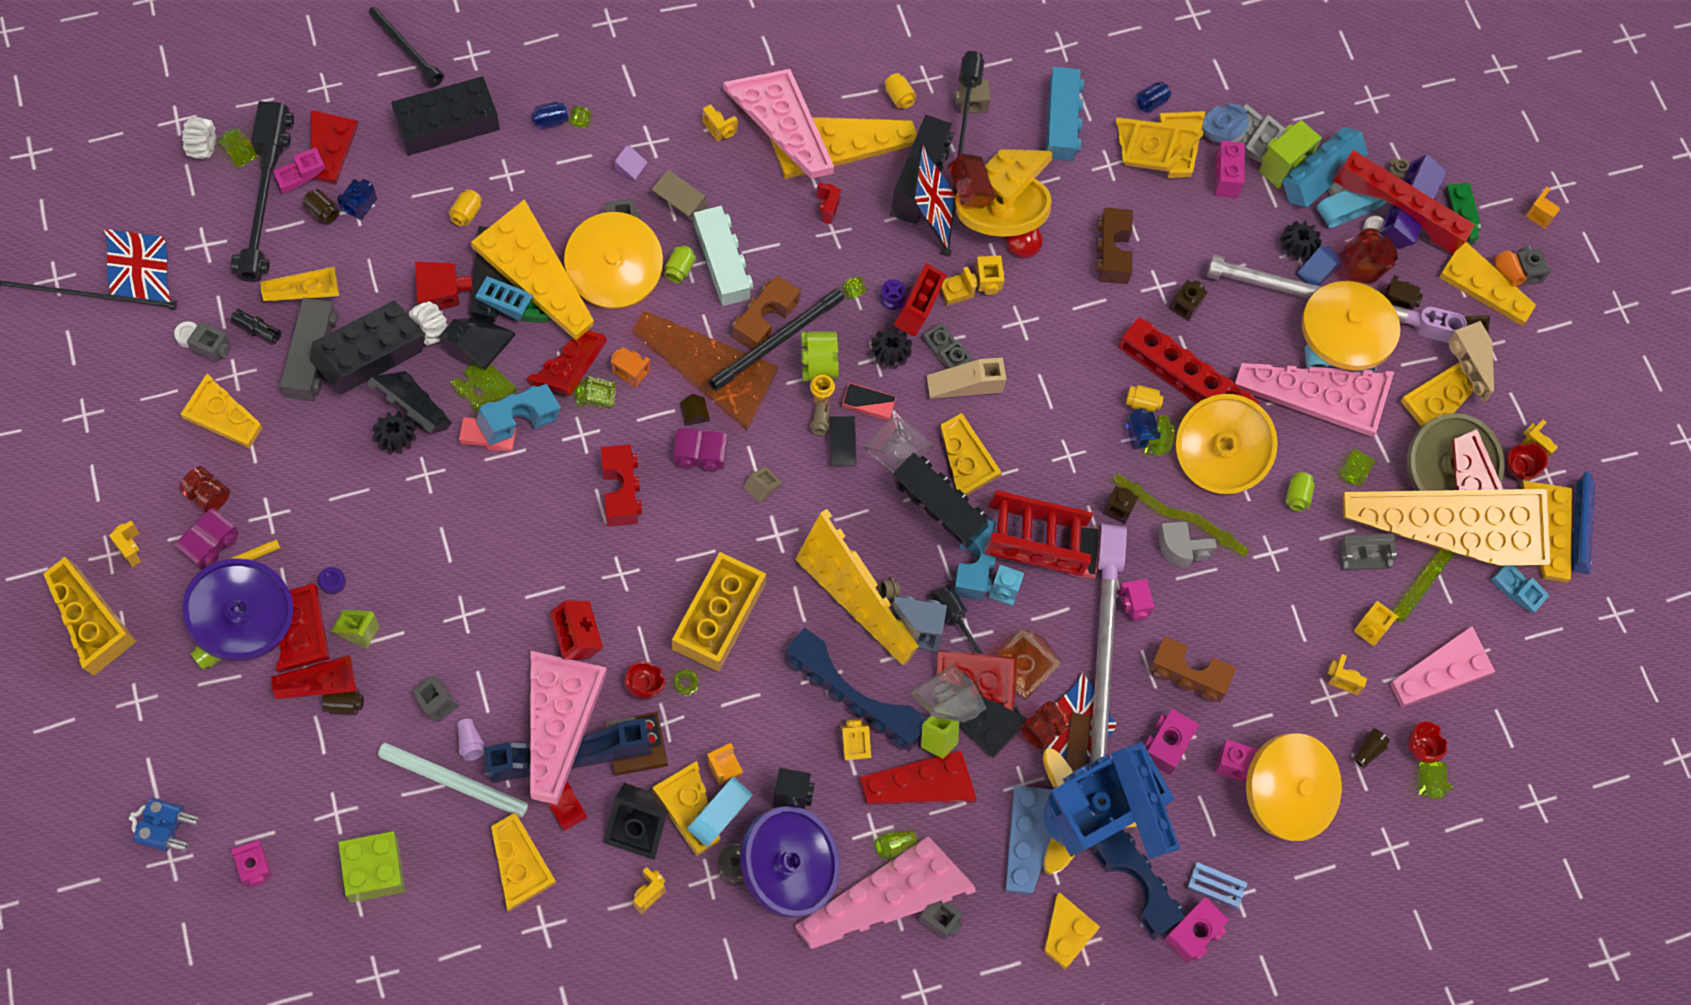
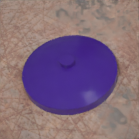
M226 559L205 567L192 579L184 595L182 617L189 636L203 651L223 660L248 661L268 654L282 642L291 625L293 602L290 591L283 579L269 567L248 559Z
M794 806L775 808L755 819L744 836L740 856L743 878L750 893L763 908L782 917H801L816 912L831 898L839 878V854L831 832L813 813Z

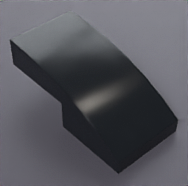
M829 416L831 466H856L855 416Z

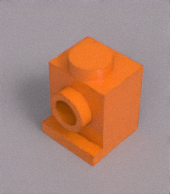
M623 347L621 350L617 349L611 357L612 373L635 388L651 371L650 359L646 357L643 360L633 350L629 351Z

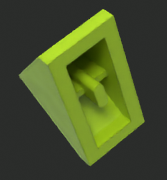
M343 609L330 632L368 649L380 626L375 614L371 611Z

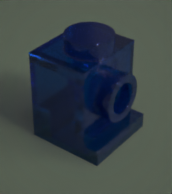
M353 179L344 193L339 195L337 199L341 211L362 221L376 202L377 196L373 184L368 180L362 179L360 182Z
M1144 408L1134 410L1126 422L1132 449L1157 446L1161 433L1158 431L1154 411L1147 412Z

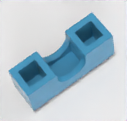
M547 384L539 387L533 386L523 393L517 395L510 394L498 402L484 404L479 408L476 422L488 443L493 445L513 437L516 428L514 417L520 416L528 419L536 429L557 421L561 407Z
M987 520L988 528L968 548H965L960 543V549L971 551L976 555L978 561L973 564H958L954 590L959 597L983 601L986 592H991L993 578L988 577L989 569H994L996 557L986 555L984 551L992 532L997 533L995 530L996 521Z

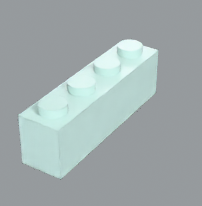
M722 206L694 212V227L721 305L725 306L750 299V289H753V282L751 276L746 275L744 271L746 268L743 254H738L737 248H739L736 234H731L730 228H732L729 214H724Z

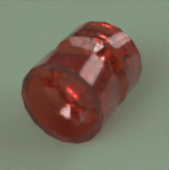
M198 466L183 478L179 490L188 499L195 501L196 506L206 513L211 508L218 511L228 500L230 489L220 480H213L214 475L205 467Z
M1046 701L1035 712L1036 715H1031L1020 726L1025 739L1040 751H1044L1055 741V736L1059 737L1070 727V720L1066 713L1052 701Z

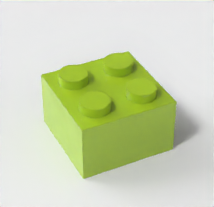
M1302 120L1294 126L1290 124L1283 131L1280 138H1273L1266 146L1268 151L1261 158L1262 164L1259 172L1280 189L1283 186L1282 180L1316 151L1322 137Z
M394 831L338 842L345 895L350 903L406 892L399 841Z

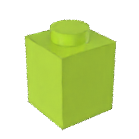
M939 710L935 711L922 724L921 748L944 758L958 744L959 720Z

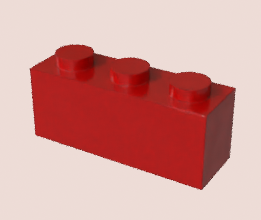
M925 263L911 286L894 326L915 337L928 318L947 274Z

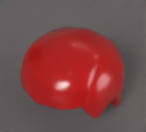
M1038 228L1021 235L1005 237L1008 250L1019 258H1030L1036 255L1043 244L1042 234Z
M1537 443L1518 444L1507 454L1505 464L1510 475L1519 480L1527 481L1537 478L1545 470L1548 457L1545 450Z
M638 661L628 668L624 676V683L628 693L636 699L650 700L657 697L662 691L666 678L663 677L660 667L654 666L649 662Z
M1420 721L1411 730L1407 744L1410 752L1416 759L1424 763L1439 762L1447 754L1448 739H1444L1441 736V727L1438 724L1430 721Z

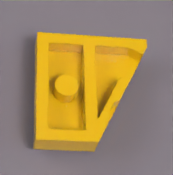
M1061 893L1055 898V906L1044 953L1065 970L1098 931L1100 926Z

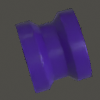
M895 279L888 280L883 284L880 300L885 308L896 310L903 305L906 293L904 284Z

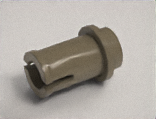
M817 402L815 404L814 419L810 423V428L816 435H825L830 429L828 419L831 405H826V402Z

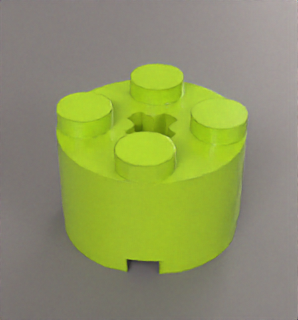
M801 332L802 347H806L801 348V362L803 365H807V367H802L803 382L812 381L814 377L822 374L829 376L832 380H838L837 332Z

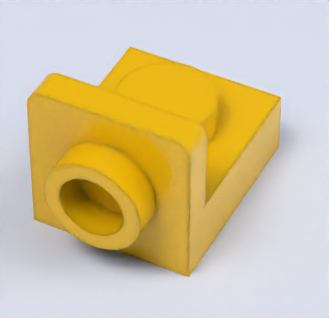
M711 104L703 108L702 122L717 142L724 138L729 139L737 132L738 119L735 116L724 121L722 114L719 111L716 112Z
M964 267L962 274L945 279L940 291L946 305L974 298L976 287H978L977 278L974 273L971 274L968 267Z
M1542 420L1538 425L1532 423L1523 433L1526 438L1521 445H1527L1532 442L1537 443L1545 450L1549 458L1558 446L1549 437L1540 432L1547 422Z
M129 521L126 524L123 523L117 526L109 536L116 548L133 568L141 562L137 555L140 549L132 540L139 535V531L135 524Z
M1377 601L1354 629V632L1369 644L1375 646L1398 616Z
M1341 654L1337 661L1332 660L1328 668L1327 674L1331 675L1328 684L1358 696L1365 687L1367 678L1361 676L1355 670L1343 669L1347 656Z
M862 719L846 720V724L840 725L844 760L871 758L869 726L865 722L862 723Z
M647 867L642 872L643 877L650 885L647 886L645 884L639 888L634 894L635 899L633 900L635 909L641 915L666 893L665 885L663 884L666 882L657 870L654 869L651 872Z

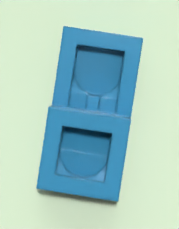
M1501 566L1490 578L1504 594L1531 613H1535L1550 596L1533 577L1526 579L1515 566Z

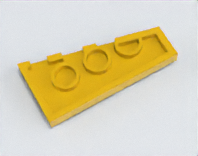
M1522 481L1520 483L1521 489H1547L1550 565H1539L1542 579L1568 583L1571 580L1572 488Z

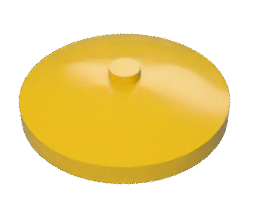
M976 176L959 188L955 198V209L960 221L974 231L991 236H1015L1033 231L1046 222L1051 213V195L1045 185L1034 179L1008 207L1003 204V198L1000 195L994 196L990 193L987 187L978 182V176Z
M606 212L588 218L574 230L566 245L564 264L566 273L582 299L599 308L619 310L637 305L652 293L661 277L663 255L656 235L647 224L626 213Z
M1339 281L1321 287L1310 297L1302 315V331L1310 348L1325 362L1346 370H1366L1383 363L1392 354L1399 341L1400 322L1393 305L1380 292L1362 283Z
M1234 394L1215 395L1197 403L1183 418L1176 437L1177 456L1186 475L1201 488L1218 494H1236L1257 485L1271 470L1277 454V434L1269 415L1254 401Z
M1295 733L1278 735L1263 744L1251 761L1246 780L1248 804L1258 824L1267 833L1276 838L1304 841L1319 835L1334 819L1340 805L1342 781L1337 762L1329 749L1316 738Z

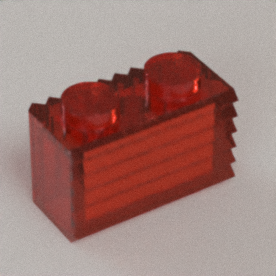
M963 153L948 165V168H950L949 172L953 176L952 180H954L956 185L955 188H957L956 192L960 197L961 205L984 208L996 198L981 156Z

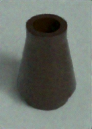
M1375 728L1370 732L1367 731L1353 760L1359 766L1366 768L1369 763L1388 749L1389 738Z

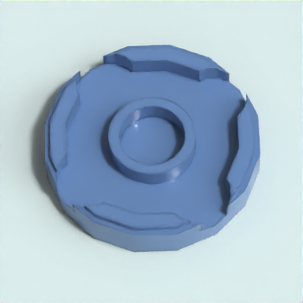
M1230 103L1226 104L1227 107L1220 108V106H1217L1210 110L1203 120V131L1206 138L1221 143V141H1232L1240 137L1249 127V117L1246 109L1240 105Z

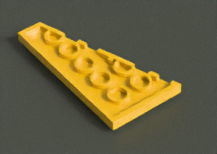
M812 117L834 167L912 147L917 136L914 124L909 120ZM770 138L784 178L788 179L806 174Z
M525 199L471 242V247L514 286L533 295L531 301L575 340L594 326L592 316Z
M828 509L824 510L818 516L795 560L902 665H905L919 647L902 620L894 617L889 609L891 606L890 602L886 597L882 599L875 588L878 584L856 551L848 548L843 540L846 536L841 529L836 530L829 519L832 515Z

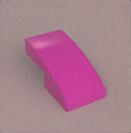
M316 147L293 156L295 159L294 163L273 171L283 194L307 183L325 168Z

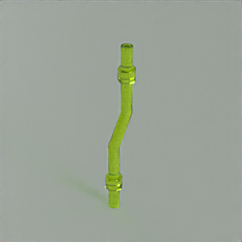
M1119 473L1112 480L1119 486L1130 489L1134 495L1138 496L1139 500L1162 516L1195 523L1217 538L1219 544L1225 548L1227 546L1243 557L1249 552L1250 549L1234 539L1233 534L1227 530L1224 532L1200 514L1167 507L1145 492L1143 486L1137 482L1135 484Z

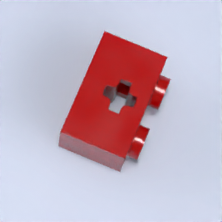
M565 600L550 611L563 660L590 659L603 649L590 601Z

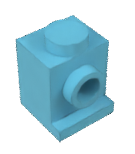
M1000 565L989 598L1013 606L1024 573Z

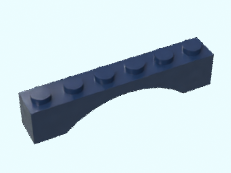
M804 627L785 650L786 664L791 669L803 672L807 675V679L811 684L816 687H823L828 691L827 694L831 699L838 703L843 702L849 707L848 710L855 717H863L870 723V727L879 734L884 733L891 738V743L898 749H905L910 752L922 737V724L928 718L910 705L882 703L856 691L835 669L829 657L826 643Z
M645 718L620 722L597 733L584 736L571 769L653 754L650 730ZM510 742L484 747L486 773L493 783L530 777V743Z

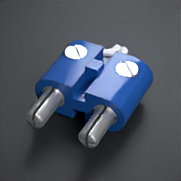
M151 797L147 805L140 807L136 813L132 812L129 820L133 822L132 831L135 833L133 841L134 843L167 852L170 848L185 852L188 849L189 843L174 839V832L176 828H179L181 822L196 826L199 822V817L184 813L185 808L183 806ZM143 812V820L139 821L136 828L137 821L134 817L139 816Z

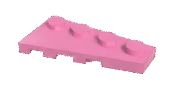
M1471 626L1398 677L1390 686L1402 708L1488 677L1495 673V670L1473 626Z

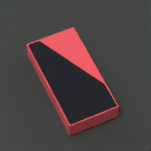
M849 383L842 402V408L889 421L897 396Z
M1081 526L1080 552L1090 554L1091 563L1083 576L1079 577L1095 579L1099 528Z

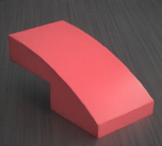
M463 417L459 441L461 445L486 446L488 450L513 452L517 428H515L512 438L490 445L478 426L476 418Z

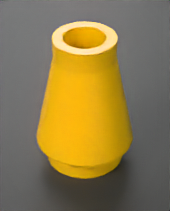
M818 375L810 383L815 403H827L835 390L834 381L827 375Z

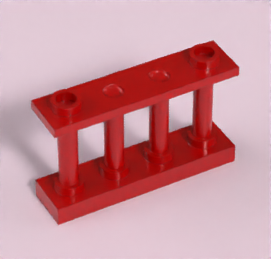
M996 490L988 503V508L998 510L997 533L992 532L985 545L984 554L1083 576L1091 563V555L1080 552L1081 526L1087 527L1093 517L1092 512L1023 497L1007 491ZM1008 513L1023 516L1021 538L1007 535ZM1033 518L1047 521L1045 544L1031 540ZM1057 524L1071 527L1070 550L1056 546Z

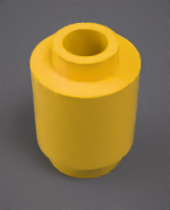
M895 73L885 80V90L897 108L907 109L914 104L917 95L904 76Z
M470 189L460 193L449 210L451 221L458 226H469L481 208V196Z
M1130 385L1126 405L1131 406V409L1154 414L1156 410L1161 409L1164 396H1161L1160 390L1141 385H1136V387Z

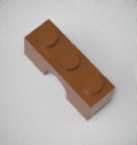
M778 275L772 281H767L761 290L760 296L753 298L748 304L744 315H739L733 322V338L750 350L754 349L769 338L772 333V325L766 322L763 316L769 313H776L786 319L799 304L801 290Z
M1164 636L1148 671L1153 672L1154 676L1161 680H1171L1177 683L1180 688L1186 691L1193 690L1200 693L1208 701L1221 702L1227 693L1236 667L1212 657L1206 669L1201 671L1193 670L1185 661V653L1188 646Z

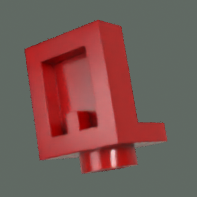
M818 183L817 199L822 200L820 212H823L822 222L831 225L841 202V189L832 184Z

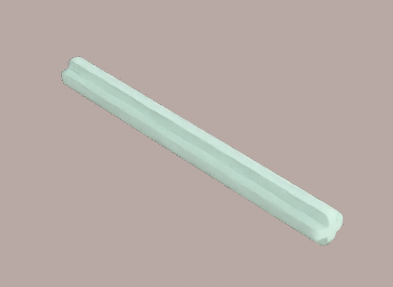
M383 743L379 749L378 755L382 759L511 814L516 813L518 817H523L528 809V804L522 800L390 744Z

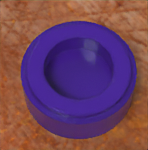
M328 567L320 573L318 583L323 592L333 595L344 589L346 578L339 568Z

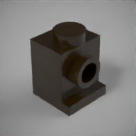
M1394 275L1387 286L1385 297L1394 306L1413 310L1414 307L1418 308L1423 294L1419 293L1421 288L1414 286L1410 282L1399 281V276Z
M1187 279L1173 297L1169 309L1190 321L1204 302L1208 292L1205 291V287L1201 282H1191Z
M1115 486L1102 514L1126 524L1138 496L1134 495L1128 488ZM1111 507H1114V508H1116V509H1118V510L1124 512L1125 514H1122V513H1120V512H1118V511L1112 509Z

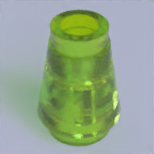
M913 830L883 833L879 838L875 839L878 855L881 859L887 858L889 860L917 844V838Z

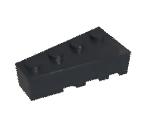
M913 453L892 473L896 488L901 493L905 491L915 505L919 506L922 503L924 505L923 509L929 517L936 522L941 520L944 530L965 548H968L988 528L987 514L978 506L976 508L972 507L968 503L969 498L960 489L955 491L950 486V480L943 473L937 474L931 469L933 465L923 455L918 457Z

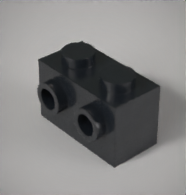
M779 767L773 808L794 806L805 809V806H811L815 783L810 782L811 773Z

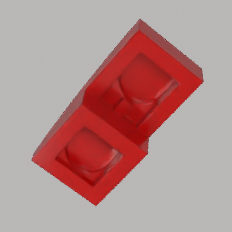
M566 781L558 805L548 803L563 831L587 819V815L576 798L572 787Z

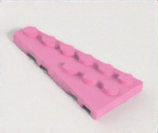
M790 69L723 82V90L811 179L834 174L832 161Z
M1242 363L1234 384L1243 391H1247L1257 397L1374 437L1394 372L1373 373V370L1352 372L1346 369L1320 367L1298 369L1296 366L1280 368L1266 364Z
M531 651V799L558 805L607 675L606 667L575 660H563L561 657Z
M928 836L796 924L795 928L807 945L813 949L842 939L844 934L859 929L862 932L870 929L869 925L884 921L885 924L923 911L929 904L941 900L942 903H946L952 900V896L964 892L968 895L976 892L972 882Z

